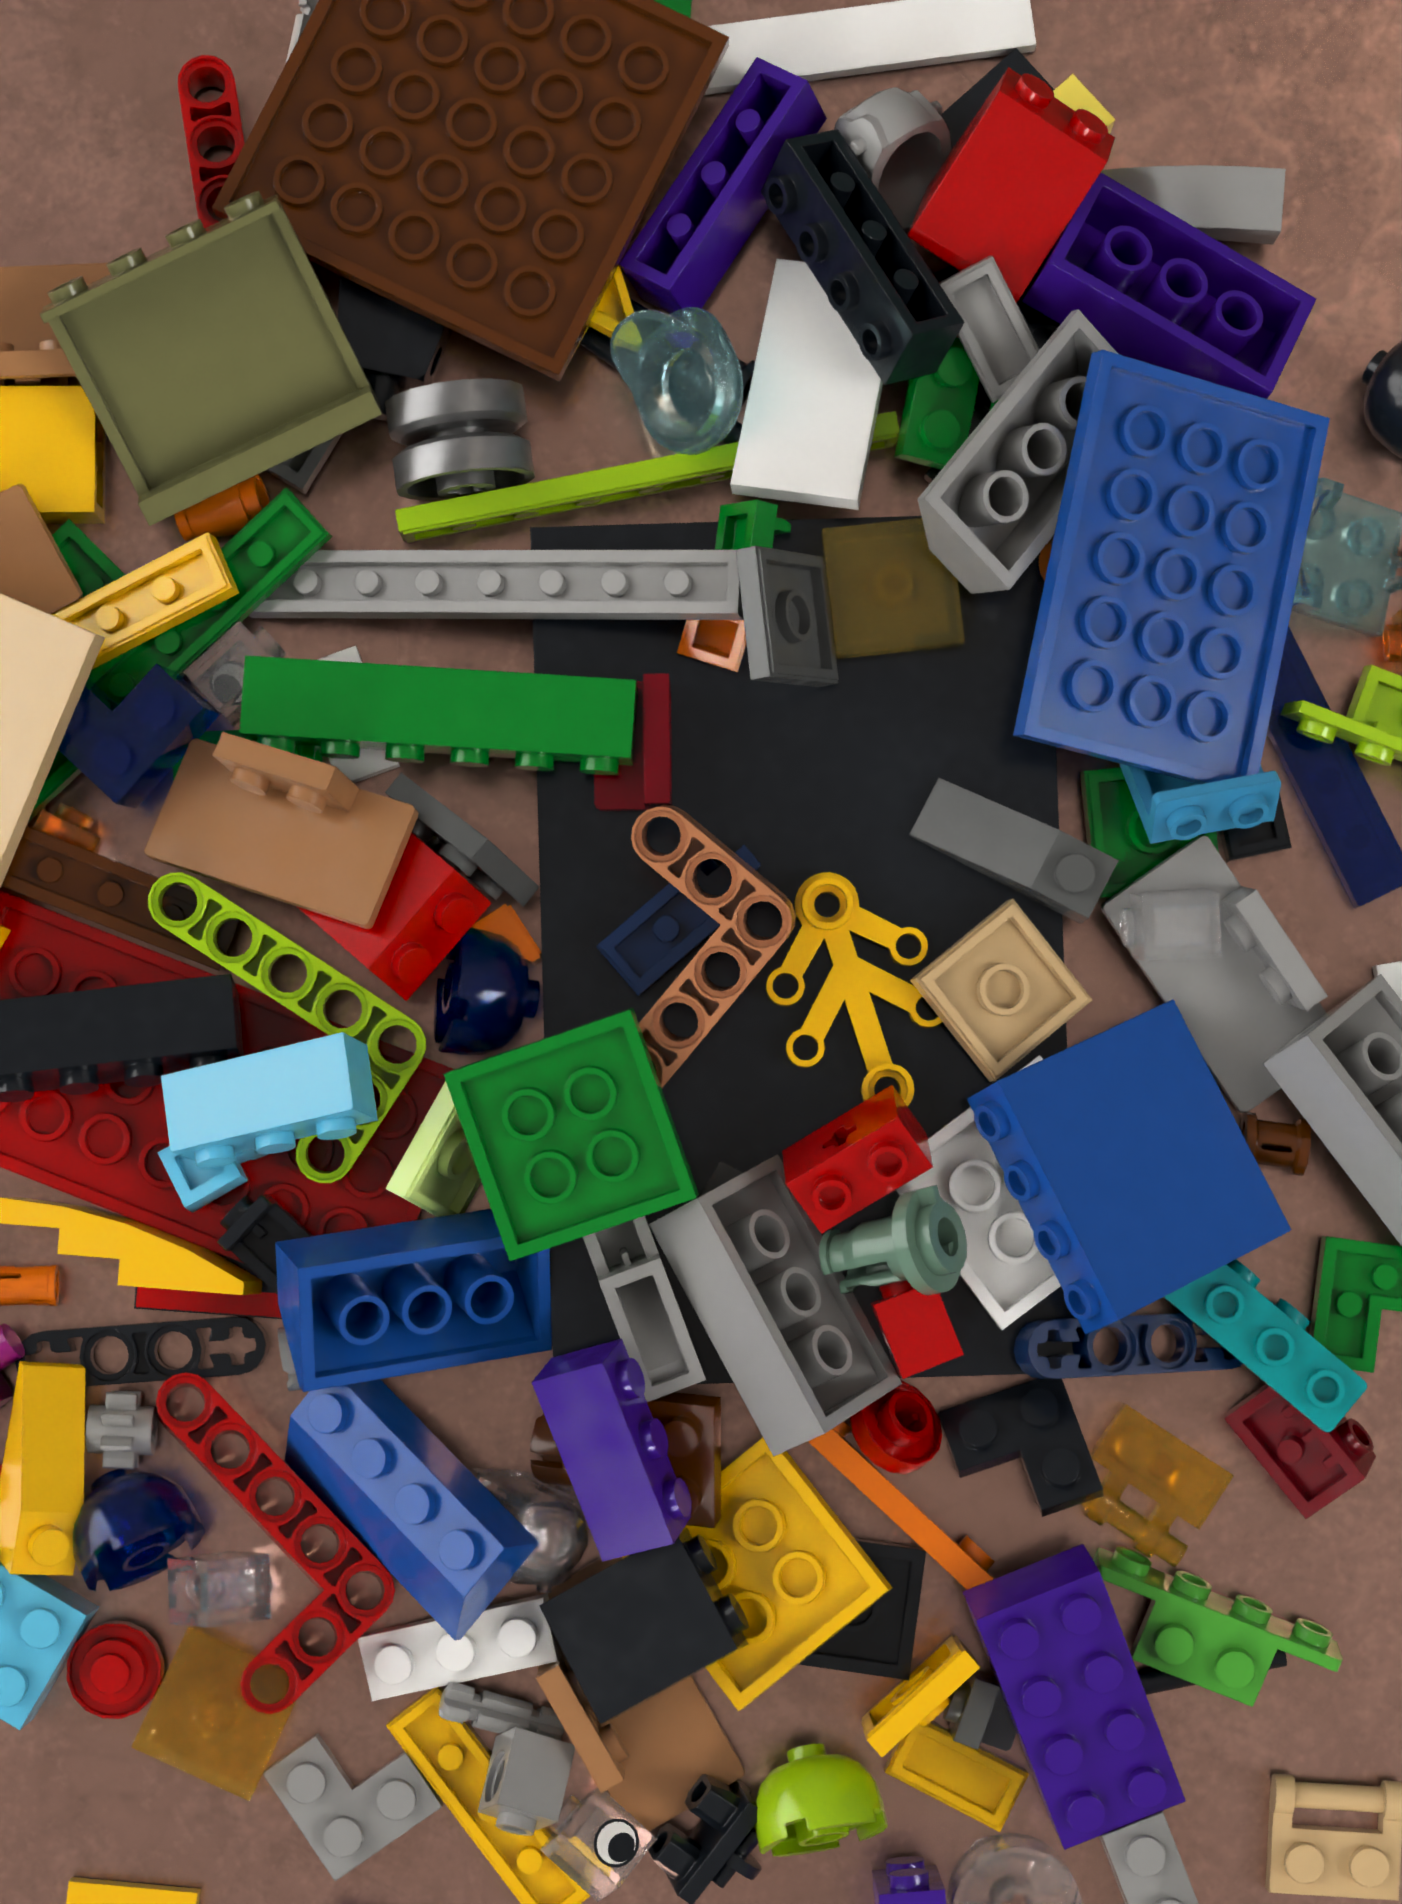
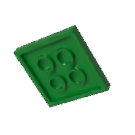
M634 1008L443 1074L509 1261L696 1199L699 1195Z

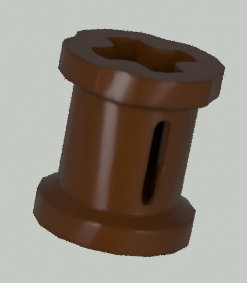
M1244 1112L1240 1123V1130L1257 1163L1290 1168L1292 1175L1303 1176L1308 1165L1311 1147V1126L1305 1119H1298L1295 1124L1258 1120L1256 1113Z

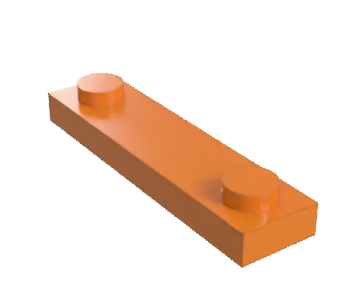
M845 1421L827 1433L808 1441L967 1590L995 1579L987 1571L995 1561L968 1535L958 1544L849 1443L845 1437L852 1431V1428Z

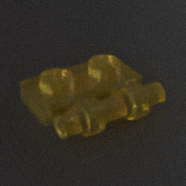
M1123 1403L1090 1453L1094 1461L1110 1470L1101 1484L1103 1487V1497L1079 1505L1086 1509L1084 1516L1099 1526L1106 1522L1134 1540L1133 1548L1146 1557L1151 1558L1155 1554L1175 1567L1186 1553L1188 1545L1168 1533L1172 1523L1179 1516L1197 1529H1200L1234 1475ZM1128 1484H1131L1158 1502L1148 1519L1120 1501L1121 1495Z

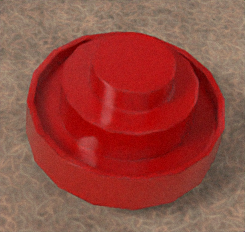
M901 1380V1385L851 1416L850 1423L852 1434L858 1446L875 1465L891 1473L908 1474L922 1468L940 1450L942 1429L939 1416L931 1402L917 1388Z
M108 1621L92 1627L74 1644L67 1659L66 1680L73 1698L85 1711L101 1718L122 1719L138 1713L156 1696L164 1678V1658L158 1642L146 1629L129 1621Z

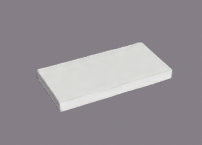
M776 259L730 482L732 494L859 510L883 382L869 360L862 354L857 341L839 313L831 306L828 296L806 262Z

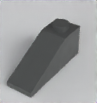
M938 778L909 834L910 837L1079 924L1089 919L1119 861L1059 829L941 778Z

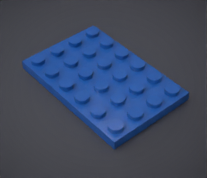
M1100 350L1091 353L1013 736L1197 784L1259 773L1330 418L1110 351Z

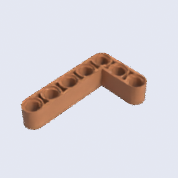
M661 805L648 809L636 819L631 834L634 850L644 862L719 923L720 926L639 1022L651 1060L655 1064L661 1088L665 1086L790 936L795 926L796 918L793 904L784 893L687 812L671 805ZM656 817H668L679 827L681 833L680 843L672 853H660L654 850L648 842L647 828ZM717 859L725 863L730 869L732 879L726 893L710 895L699 886L697 870L703 861ZM760 901L770 902L779 909L783 919L782 928L779 933L771 937H760L753 933L747 922V912L753 903ZM724 952L732 955L737 960L740 967V978L736 984L729 987H720L710 981L705 967L706 961L711 954ZM678 1002L685 1003L693 1008L698 1018V1028L693 1035L682 1037L668 1030L664 1021V1013L668 1005Z

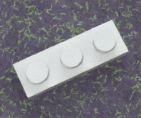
M548 1593L488 1606L461 1640L455 1641L434 1618L364 1633L358 1639L372 1701L446 1686L453 1682L460 1683L558 1662L562 1657L560 1645L539 1606L549 1600Z

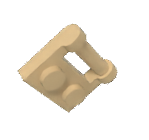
M1273 1774L1269 1801L1265 1882L1267 1891L1269 1893L1399 1901L1402 1843V1781L1383 1780L1381 1786L1377 1787L1295 1782L1294 1775ZM1294 1808L1378 1813V1829L1292 1824Z

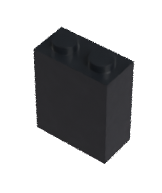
M688 1528L682 1530L674 1544L631 1554L539 1605L600 1724L620 1716L748 1645L742 1631L748 1629L749 1624L741 1606L731 1593L725 1596L722 1595L711 1574L718 1569L711 1549L701 1535L698 1534L692 1538Z

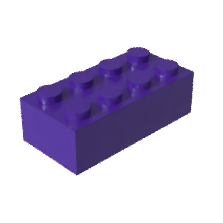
M1100 173L1038 269L1022 302L1059 324L1066 319L1071 311L1079 309L1119 355L1267 399L1274 390L1314 306L1316 298L1107 175Z
M1084 1544L962 1592L996 1681L1000 1686L1001 1694L1046 1811L1064 1850L1186 1801L1102 1576Z

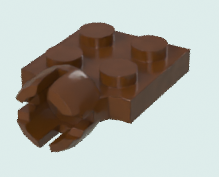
M673 1392L647 1402L653 1418L659 1419L665 1428L669 1446L667 1455L676 1478H681L686 1483L691 1496L692 1517L686 1525L715 1528L721 1519V1397ZM543 1413L541 1417L536 1419L531 1438L530 1452L543 1454V1461L531 1460L533 1476L545 1484L572 1486Z

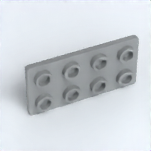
M1200 835L1102 903L1101 910L1162 1001L1166 1003L1174 999L1212 1075L1235 1109L1244 1113L1249 1112L1281 1089L1263 1063L1297 1034L1326 1014L1319 1002L1328 997V995L1256 889L1241 886L1207 836Z

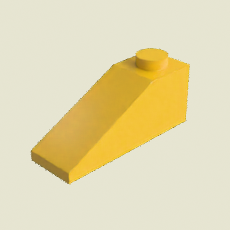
M19 1361L0 1475V1562L10 1574L73 1576L84 1515L86 1368L82 1364Z

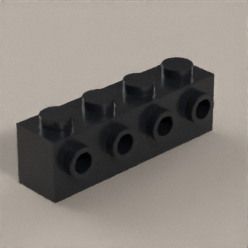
M835 129L786 139L761 190V194L765 198L770 211L778 218L796 246L799 256L806 262L828 296L831 306L839 313L857 341L862 354L869 360L884 385L936 373L965 323L839 130Z
M231 974L0 1000L1 1102L26 1101L34 1097V1092L60 1089V1092L69 1095L89 1094L97 1091L99 1084L123 1081L131 1087H151L162 1083L161 1075L244 1056L239 993Z

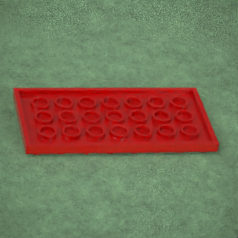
M0 890V924L11 930L0 949V1000L216 976ZM235 983L240 1000L244 1056L328 1036L271 997ZM328 1020L333 1026H336L338 1028H348L346 1026ZM379 1040V1050L387 1061L404 1063L414 1055L412 1052ZM423 1057L418 1068L353 1167L342 1179L332 1183L315 1182L308 1179L300 1171L296 1162V1147L300 1139H296V1147L292 1150L268 1154L264 1157L241 1163L249 1181L192 1213L184 1207L157 1153L170 1146L162 1083L151 1087H131L126 1085L125 1081L99 1084L97 1091L83 1095L64 1094L60 1092V1089L34 1092V1097L26 1101H0V1167L243 1263L232 1251L224 1250L217 1241L227 1231L220 1224L221 1220L246 1195L255 1202L262 1194H270L313 1236L419 1220L423 1211L422 1208L385 1188L446 1081L443 1074L454 1069ZM373 1084L376 1110H378L380 1093ZM315 1137L308 1148V1157L311 1164L321 1171H333L339 1168L345 1158L343 1145L338 1139L321 1140Z

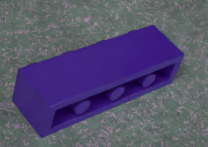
M756 57L619 264L642 300L690 324L693 323L768 209L761 190L785 140L818 133L827 120L807 80Z

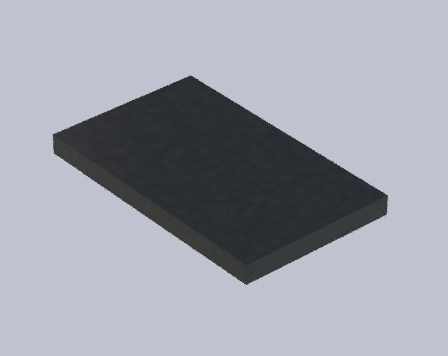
M922 516L786 520L791 524V533L774 535L772 548L821 556L825 559L839 680L838 684L823 687L751 680L747 646L738 672L678 654L677 650L686 620L533 619L534 673L643 681V674L669 673L671 680L672 806L687 812L734 853L745 844L761 863V867L756 871L787 896L793 904L794 910L796 894L805 880L818 873H836L848 879L858 893L859 907L900 928H917L924 933L928 941V951L925 958L915 966L903 967L892 960L888 948L850 932L859 958L912 984L910 980L1004 902L1013 898L1064 963L1063 919L1061 914L909 836L938 778L1059 829L1056 747L1013 736L1045 582L1039 570L1040 553L1010 590L971 594L929 550ZM718 522L530 527L531 550H715ZM554 761L553 771H537L544 1038L630 1008H634L639 1023L713 935V933L709 935L640 996L634 992L597 949L596 946L660 892L669 882L644 862L634 850L631 841L632 827L636 819L645 811L597 810L594 805V774L579 772L580 762ZM659 816L652 820L647 828V839L651 847L660 853L666 854L672 853L677 849L681 838L678 825L668 817ZM713 859L718 866L723 863L720 860ZM825 893L815 899L814 907L819 915L832 917L839 910V902L835 896ZM764 901L751 905L747 912V922L753 933L760 937H771L779 933L782 928V915L775 905ZM797 916L790 936L662 1088L699 1193L698 1197L701 1196L719 1162L722 1161L742 1173L777 1154L783 1162L782 1150L864 1102L861 1095V1084L868 1072L845 1001H843L824 1039L825 1052L822 1059L816 1065L808 1068L798 1067L786 1055L785 1047L789 1036L794 1031L801 1029L833 966L825 940H823L802 976L805 982V990L800 1000L791 1006H779L769 999L766 993L767 978L772 971L781 967L802 926ZM903 935L896 942V950L903 958L912 959L918 956L920 943L912 935ZM717 952L708 957L705 970L707 977L712 983L720 987H729L737 983L740 978V967L732 955ZM782 974L774 979L773 990L780 998H791L796 994L798 984L792 976ZM870 993L892 1063L906 1069L912 1077L914 1096L908 1108L927 1133L928 1138L970 1107L967 1098L996 1081L1017 1072L1039 1055L1045 1059L1067 1049V1028L1065 1023L999 1079L989 1082L943 1022L933 1028H922L911 1020L907 1011ZM921 997L916 1004L918 1015L927 1021L936 1019L938 1017L926 1000ZM678 1002L667 1006L664 1013V1021L668 1030L677 1036L686 1037L693 1035L698 1028V1018L693 1008L685 1003ZM800 1036L794 1041L793 1052L799 1059L810 1060L817 1054L818 1046L812 1037ZM883 1077L876 1082L874 1091L877 1094L893 1085L899 1093V1086L894 1079ZM894 1190L829 1230L840 1229L842 1233L852 1230L863 1222L892 1216L895 1203L900 1195ZM690 1201L646 1215L648 1224ZM652 1232L706 1378L705 1381L697 1384L734 1383ZM583 1237L551 1247L550 1276L553 1357L620 1339ZM847 1270L842 1271L844 1277L847 1275ZM959 1276L956 1285L948 1292L940 1293V1296L964 1355L907 1378L1026 1374L1017 1364L1014 1354L1015 1339L1020 1329L1029 1322L1037 1320L1075 1318L1066 1306L1062 1287L1060 1286L1005 1329L1000 1330ZM860 1285L853 1293L898 1375L870 1304L883 1298L881 1291L876 1286ZM1046 1341L1038 1343V1357L1048 1358L1052 1355H1074L1073 1342Z

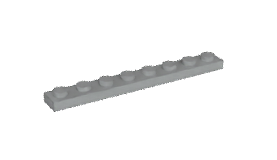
M318 550L249 615L251 618L744 620L736 550Z

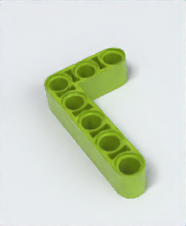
M183 872L169 873L160 877L152 885L148 895L149 911L152 918L160 926L327 1035L344 1032L367 1044L372 1081L380 1093V1105L377 1110L378 1121L356 1125V1134L338 1139L343 1145L345 1158L342 1165L333 1171L316 1169L309 1160L308 1148L311 1141L317 1135L300 1138L296 1147V1162L300 1171L308 1179L318 1183H332L342 1179L353 1167L423 1060L427 1050L426 1036L423 1029L413 1019L195 877ZM176 885L190 886L197 897L195 912L189 918L182 921L171 920L163 910L165 893ZM231 920L244 921L252 932V942L249 949L237 957L226 956L217 944V933L220 927ZM285 955L299 957L307 969L305 983L294 992L280 991L274 986L271 979L273 964ZM340 990L353 992L359 998L362 1005V1013L359 1020L348 1028L333 1026L325 1014V1004L328 998ZM403 1026L414 1034L416 1050L408 1061L392 1063L382 1056L379 1050V1040L387 1028Z

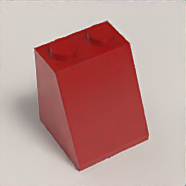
M1008 67L927 186L907 235L910 239L959 271L990 255L993 256L1017 303L1108 162L1115 137L1108 133L1107 126L1093 113L1084 109L1074 111L1056 99L1053 90L1040 78L1028 73H1024L1021 76Z
M411 833L372 928L365 929L300 907L297 908L407 1001L492 902Z

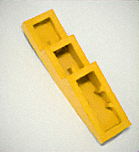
M0 1197V1224L59 1228L57 1254L120 1259L117 1285L233 1295L262 1293L263 1281L225 1258L209 1249L133 1219L80 1205L24 1197Z

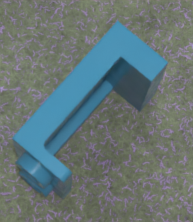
M1119 763L1150 844L1174 839L1189 840L1201 834L1233 828L1247 829L1261 823L1274 821L1281 781L1276 771L1263 772L1261 765L1258 774L1197 784Z

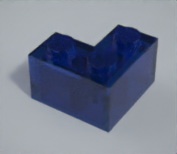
M155 664L119 705L88 678L58 750L114 803L136 809L185 755L192 739H199L221 713L178 673L159 664Z

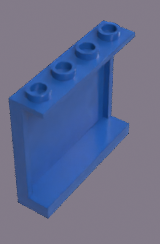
M1174 999L1002 1078L967 1098L974 1113L976 1127L982 1137L989 1142L1004 1172L1006 1187L1010 1194L1018 1200L1034 1232L1035 1244L1053 1269L1064 1291L1066 1306L1070 1313L1078 1319L1085 1335L1136 1312L1291 1231Z

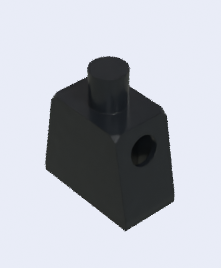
M340 276L338 320L380 403L382 415L373 419L387 421L385 402L393 395L398 394L399 388L409 390L432 383L453 330Z

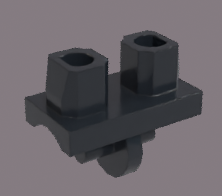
M706 1774L701 1775L688 1792L685 1800L689 1811L702 1819L688 1837L668 1823L662 1826L648 1843L647 1849L654 1862L666 1873L677 1896L689 1904L696 1902L711 1881L724 1888L736 1872L750 1880H754L762 1870L761 1865L750 1854L758 1844L754 1828L757 1823L758 1807L750 1796L752 1793L750 1788L739 1780L727 1785Z

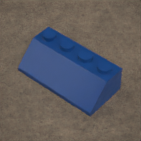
M491 1209L275 1242L278 1305L299 1387L303 1392L552 1350L550 1248L509 1261Z
M381 1379L309 1391L290 1415L284 1461L455 1641L461 1640L538 1546L539 1542Z

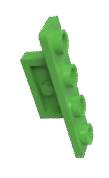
M1116 1547L1114 1553L1103 1548H1098L1093 1561L1104 1581L1152 1599L1130 1650L1132 1659L1251 1707L1254 1706L1277 1649L1338 1672L1343 1658L1337 1641L1332 1639L1333 1634L1331 1631L1316 1622L1298 1618L1296 1623L1293 1624L1271 1615L1273 1611L1268 1605L1255 1598L1238 1594L1235 1600L1212 1592L1210 1583L1189 1572L1176 1571L1175 1576L1151 1568L1152 1562L1147 1557L1128 1548Z

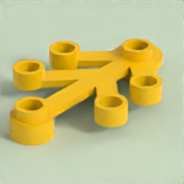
M831 872L815 874L805 880L798 889L795 897V913L802 926L781 967L772 971L768 976L766 993L769 999L779 1006H791L797 1003L805 990V982L802 976L823 940H825L833 966L801 1029L794 1031L789 1036L785 1047L786 1055L798 1067L808 1068L816 1065L822 1059L825 1052L824 1039L843 1001H845L868 1072L861 1084L863 1101L875 1095V1084L880 1078L889 1077L897 1082L899 1095L908 1106L914 1096L912 1077L906 1069L892 1063L870 993L907 1011L911 1020L922 1028H933L942 1023L939 1017L929 1021L922 1019L916 1011V1004L923 996L915 986L859 958L850 932L888 948L892 960L903 967L915 966L925 958L928 951L927 938L917 928H900L859 907L858 893L852 883L845 877ZM828 893L837 898L839 910L834 916L823 917L816 912L814 902L819 895ZM903 935L914 936L920 943L918 956L912 959L900 956L896 950L898 938ZM788 974L796 980L798 990L791 998L784 999L775 994L773 981L779 975ZM810 1036L816 1041L818 1051L814 1058L801 1060L795 1056L793 1043L798 1037Z

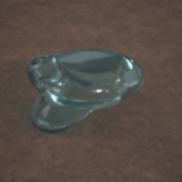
M686 307L669 314L658 310H640L624 318L615 327L610 341L611 357L622 379L630 388L641 420L650 435L668 450L684 455H697L707 452L725 439L736 424L741 410L743 377L734 347L718 319L712 313L698 307Z

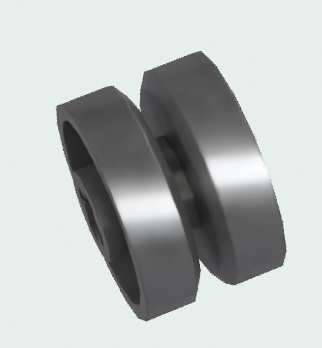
M493 378L453 380L411 388L393 395L385 402L391 440L408 446L392 459L398 496L415 500H446L527 484L535 478L530 441L512 434L527 422L522 384L512 380Z

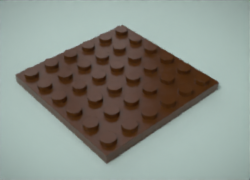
M319 0L212 209L216 216L226 219L228 216L224 207L245 195L259 190L263 200L277 194L309 261L560 382L729 47V36L654 0Z

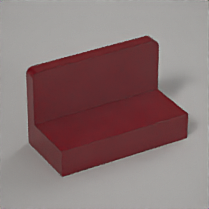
M669 673L643 674V681H637L638 702L633 766L619 765L617 775H594V805L597 810L646 811L661 805L672 806L671 680Z

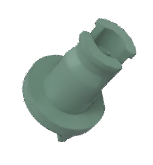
M937 1185L903 1193L895 1203L892 1216L863 1222L852 1230L842 1233L840 1229L827 1231L823 1235L819 1246V1259L823 1275L847 1270L845 1279L840 1281L839 1289L841 1294L852 1293L860 1285L879 1287L905 1280L915 1290L924 1295L948 1292L956 1285L960 1271L967 1258L966 1234L961 1219L955 1209L939 1195Z

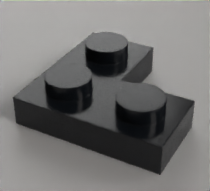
M1037 1378L938 1412L940 1424L959 1478L1021 1458L1042 1517L1103 1497V1487L1062 1379Z

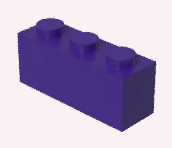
M622 1338L552 1357L531 1383L602 1562L674 1544L692 1517L691 1496L686 1483L681 1478H676L667 1455L669 1446L665 1428L659 1419L653 1418L645 1399V1380L639 1363L634 1358H629Z

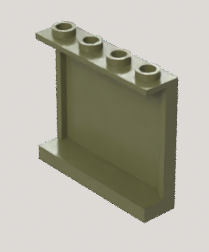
M259 190L245 195L226 205L224 210L228 218L214 225L204 228L200 219L192 221L165 235L169 246L146 257L141 247L134 249L106 264L110 275L89 285L86 284L83 276H79L47 293L52 303L43 307L40 317L44 324L49 322L139 496L138 505L149 526L382 415L380 403L277 194L263 200Z

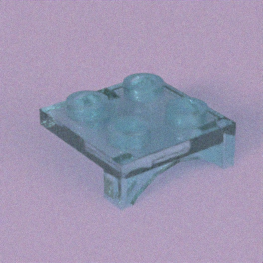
M1325 477L1318 478L1291 611L1370 637L1382 636L1390 594L1402 589V576H1395L1397 568H1402V557L1397 555L1402 532V513L1343 493L1344 484Z

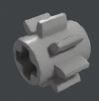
M111 1390V1392H106L105 1405L91 1404L89 1406L86 1421V1449L88 1453L103 1454L102 1468L134 1470V1468H138L139 1455H154L158 1436L157 1408L141 1406L142 1392Z

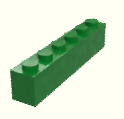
M245 656L239 734L245 739L294 754L295 745L321 746V756L338 759H358L360 749L386 750L385 760L402 763H423L425 753L450 754V764L466 767H488L489 757L515 758V768L522 770L553 771L554 761L580 762L579 772L617 775L619 765L633 766L638 686L637 681L633 679Z

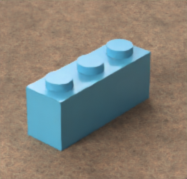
M344 1032L161 1075L170 1152L195 1161L196 1166L200 1168H215L235 1162L236 1153L256 1149V1152L260 1154L286 1152L296 1147V1139L317 1135V1138L321 1140L350 1137L357 1133L356 1125L378 1121L368 1046Z

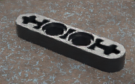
M243 1316L56 1329L34 1333L23 1340L25 1356L17 1360L15 1364L18 1372L19 1361L31 1362V1355L42 1351V1341L49 1342L52 1352L77 1351L73 1338L82 1337L83 1342L79 1358L81 1364L86 1368L85 1386L165 1381L175 1374L186 1372L199 1375L202 1378L233 1376L254 1371L264 1362L268 1355L269 1339L266 1330L259 1322L250 1317ZM233 1327H242V1333L245 1338H255L256 1349L245 1353L244 1364L236 1363L233 1353L222 1352L210 1354L214 1367L204 1368L202 1366L206 1346L200 1332L201 1328L212 1329L209 1342L224 1341L232 1338L234 1333ZM171 1331L186 1335L191 1341L193 1348L190 1361L179 1369L169 1368L164 1365L157 1353L160 1339ZM107 1336L117 1337L122 1340L127 1346L129 1353L128 1362L125 1367L114 1374L106 1373L99 1369L93 1357L94 1348L98 1341Z

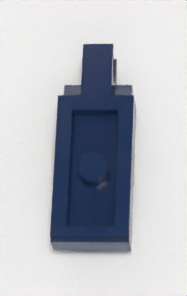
M745 844L735 852L755 870L761 867L760 861ZM713 859L703 861L697 870V881L702 890L710 895H721L728 891L732 876L726 864L722 863L718 866ZM669 883L596 947L634 992L640 996L718 929L720 924Z

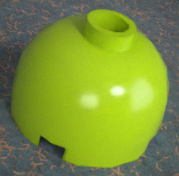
M819 1743L803 1745L787 1751L788 1763L770 1771L761 1783L755 1800L758 1807L755 1830L760 1853L765 1854L771 1849L772 1856L803 1855L840 1847L839 1840L849 1836V1831L856 1829L858 1839L862 1841L883 1832L888 1826L881 1794L875 1779L867 1769L847 1755L826 1754L825 1745Z

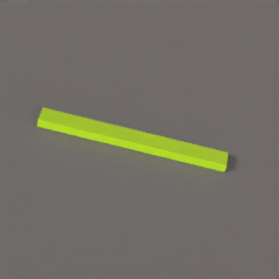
M896 411L877 414L870 452L891 448L897 443L900 429ZM739 442L396 509L395 514L399 533L403 541L410 543L729 480L732 478Z

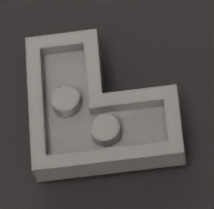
M319 1733L269 1766L262 1773L334 1881L340 1879L433 1814L444 1803L405 1751L354 1786Z

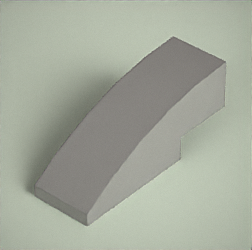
M1188 165L1118 168L1101 171V173L1216 240L1273 245L1281 233L1286 169Z
M646 1216L584 1236L583 1240L618 1335L624 1342L629 1358H634L642 1369L645 1380L644 1396L646 1401L650 1402L705 1381L704 1372Z

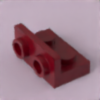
M1267 1384L1230 1409L1224 1418L1305 1519L1366 1479L1376 1459L1369 1434L1355 1419L1350 1418L1347 1420L1344 1416L1331 1432H1324Z

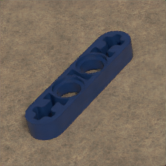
M1183 1313L1126 1316L1086 1335L1076 1318L1037 1320L1029 1322L1020 1329L1014 1344L1016 1362L1021 1370L1030 1377L1039 1379L1227 1370L1242 1365L1239 1360L1223 1347L1196 1348V1335L1208 1334ZM1161 1325L1170 1328L1176 1339L1175 1352L1165 1362L1155 1356L1151 1346L1152 1335ZM1103 1328L1111 1330L1117 1337L1119 1344L1115 1360L1108 1365L1101 1363L1093 1350L1094 1338ZM1046 1341L1073 1342L1074 1355H1052L1048 1358L1038 1357L1037 1345Z

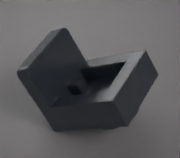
M262 1194L255 1202L246 1195L221 1220L220 1224L227 1231L217 1243L224 1250L232 1251L278 1295L275 1242L313 1235L270 1194Z

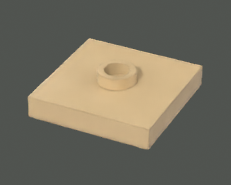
M1013 898L1004 902L910 980L989 1082L999 1079L1092 1001L1089 994Z

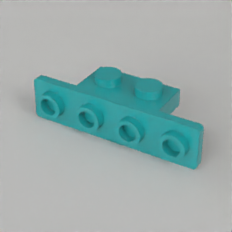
M1237 1259L1164 1296L1167 1301L1324 1432H1331L1367 1389L1365 1380L1305 1331L1310 1321L1302 1313L1282 1298L1274 1305L1255 1288L1261 1280Z

